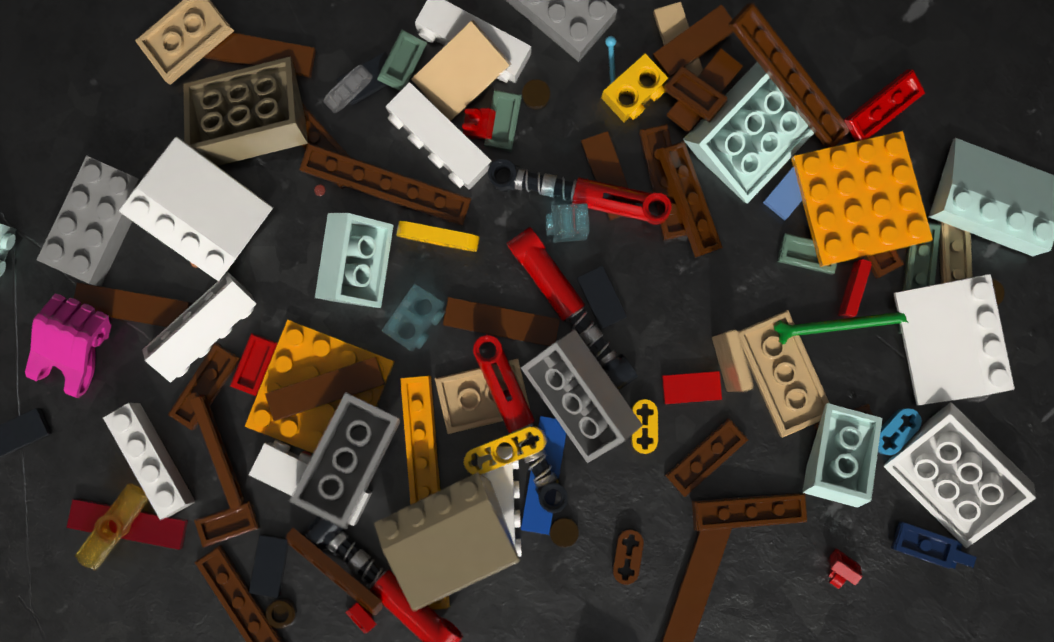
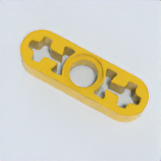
M399 221L396 236L405 239L477 252L480 238L469 233L407 221Z
M538 427L522 429L470 450L465 455L464 466L471 474L478 472L484 474L540 452L546 445V435ZM529 432L533 436L538 435L540 440L536 442L537 447L533 448L532 445L521 447L524 453L520 455L519 445L514 440V437L518 436V442L529 438ZM502 442L509 443L513 448V454L509 459H502L498 455V446ZM491 447L493 459L483 462L481 470L479 466H473L474 454L477 453L479 457L490 454L487 448Z

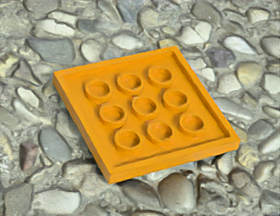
M903 131L795 155L791 158L820 267L933 240Z
M287 320L245 427L314 453L342 399L278 421H273L265 393L373 357H377L386 385L395 361ZM385 385L352 396L377 408Z

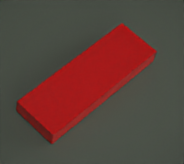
M907 69L844 119L856 142L870 138L925 94L914 70Z

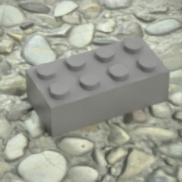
M506 0L578 62L615 21L617 9L607 0Z
M86 155L37 261L88 284L102 287L132 223V220L119 212V210L142 180Z
M576 330L564 336L521 367L587 463L624 442L643 426Z
M345 393L290 502L347 529L400 424L399 418Z

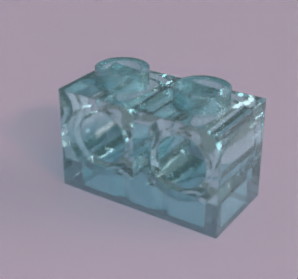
M587 203L552 206L551 214H546L547 235H552L553 242L587 240L589 235Z
M414 283L382 329V332L410 351H414L415 348L420 350L429 337L426 332L431 324L436 326L444 316L445 311L442 308L445 304ZM422 300L431 302L432 309L427 315H419L417 312V305ZM407 323H411L415 327V334L410 339H404L400 333L402 326Z

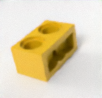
M645 53L603 91L601 98L623 122L630 117L634 120L646 109L643 105L650 99L656 101L665 92L664 86L667 83L668 77ZM649 76L653 79L654 84L652 86H644L639 78ZM623 94L630 95L633 103L624 105L619 101L618 97Z

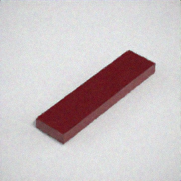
M76 498L72 499L66 528L180 550L183 548L188 520L175 517H167L160 520L158 515L154 513Z

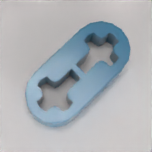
M909 408L897 410L881 427L878 452L885 455H894L899 452L921 427L922 420L919 413ZM902 415L911 416L909 420L912 424L911 427L904 426L899 430L898 428L904 422L901 418ZM895 433L896 435L890 441L893 445L892 448H883V436L891 437Z

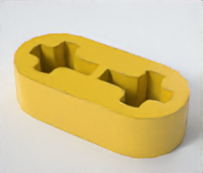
M642 399L634 403L632 411L641 423L642 416L637 415V409H642V404H647V408L652 409V415H647V425H643L631 435V444L639 453L648 454L654 451L658 444V409L651 400ZM642 428H646L647 437L652 438V443L647 444L646 449H642V445L637 443V438L642 437Z

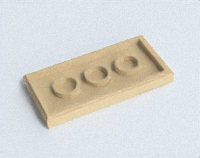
M788 310L738 331L747 363L777 431L782 438L820 422L825 404L829 403L800 336H792L784 345L779 342V333L774 330L775 323L781 320L788 325H795Z

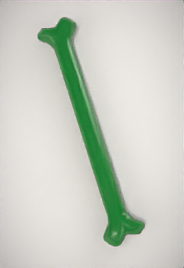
M895 312L788 325L780 320L775 323L774 330L779 333V342L784 345L792 336L909 322L904 313Z

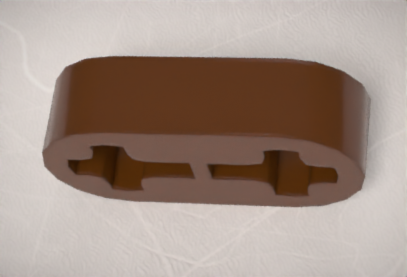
M632 528L622 530L616 540L612 573L615 579L623 585H630L637 580L644 546L643 538L637 530ZM629 534H633V538L638 541V544L632 545L631 553L626 554L627 546L622 541L623 539H628ZM625 558L629 559V567L633 570V574L630 573L627 575V578H622L618 568L624 567Z

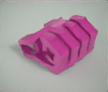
M54 294L33 320L31 350L25 370L26 377L34 381L44 379L50 374L52 367L56 366L65 377V394L75 398L85 394L95 371V347L100 346L104 339L109 337L111 324L108 315L100 311L95 313V308L88 304L81 306V303L76 299L69 298L67 300L62 295Z

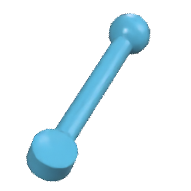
M608 36L605 43L609 51L610 82L613 83L616 80L614 57L616 39L613 36Z

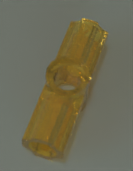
M132 483L127 484L107 513L97 520L95 529L75 554L79 563L94 571L99 569L121 537L129 532L131 524L149 501L142 488ZM110 520L115 521L117 524L116 534L109 530Z

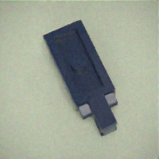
M899 521L891 549L948 569H955L957 563L973 568L977 558L976 556L961 552L963 544L958 543L959 541Z

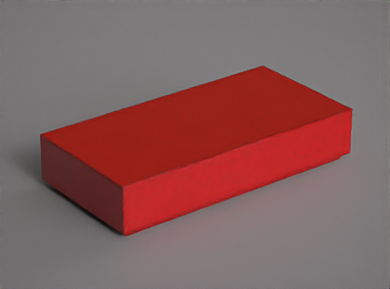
M860 259L853 263L838 316L844 318L857 316L872 266L871 261Z
M251 333L230 386L257 397L278 343Z
M720 371L662 376L664 404L722 400Z

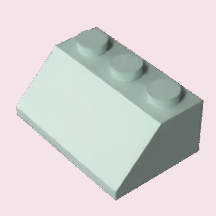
M328 213L315 298L381 308L394 225L351 213Z

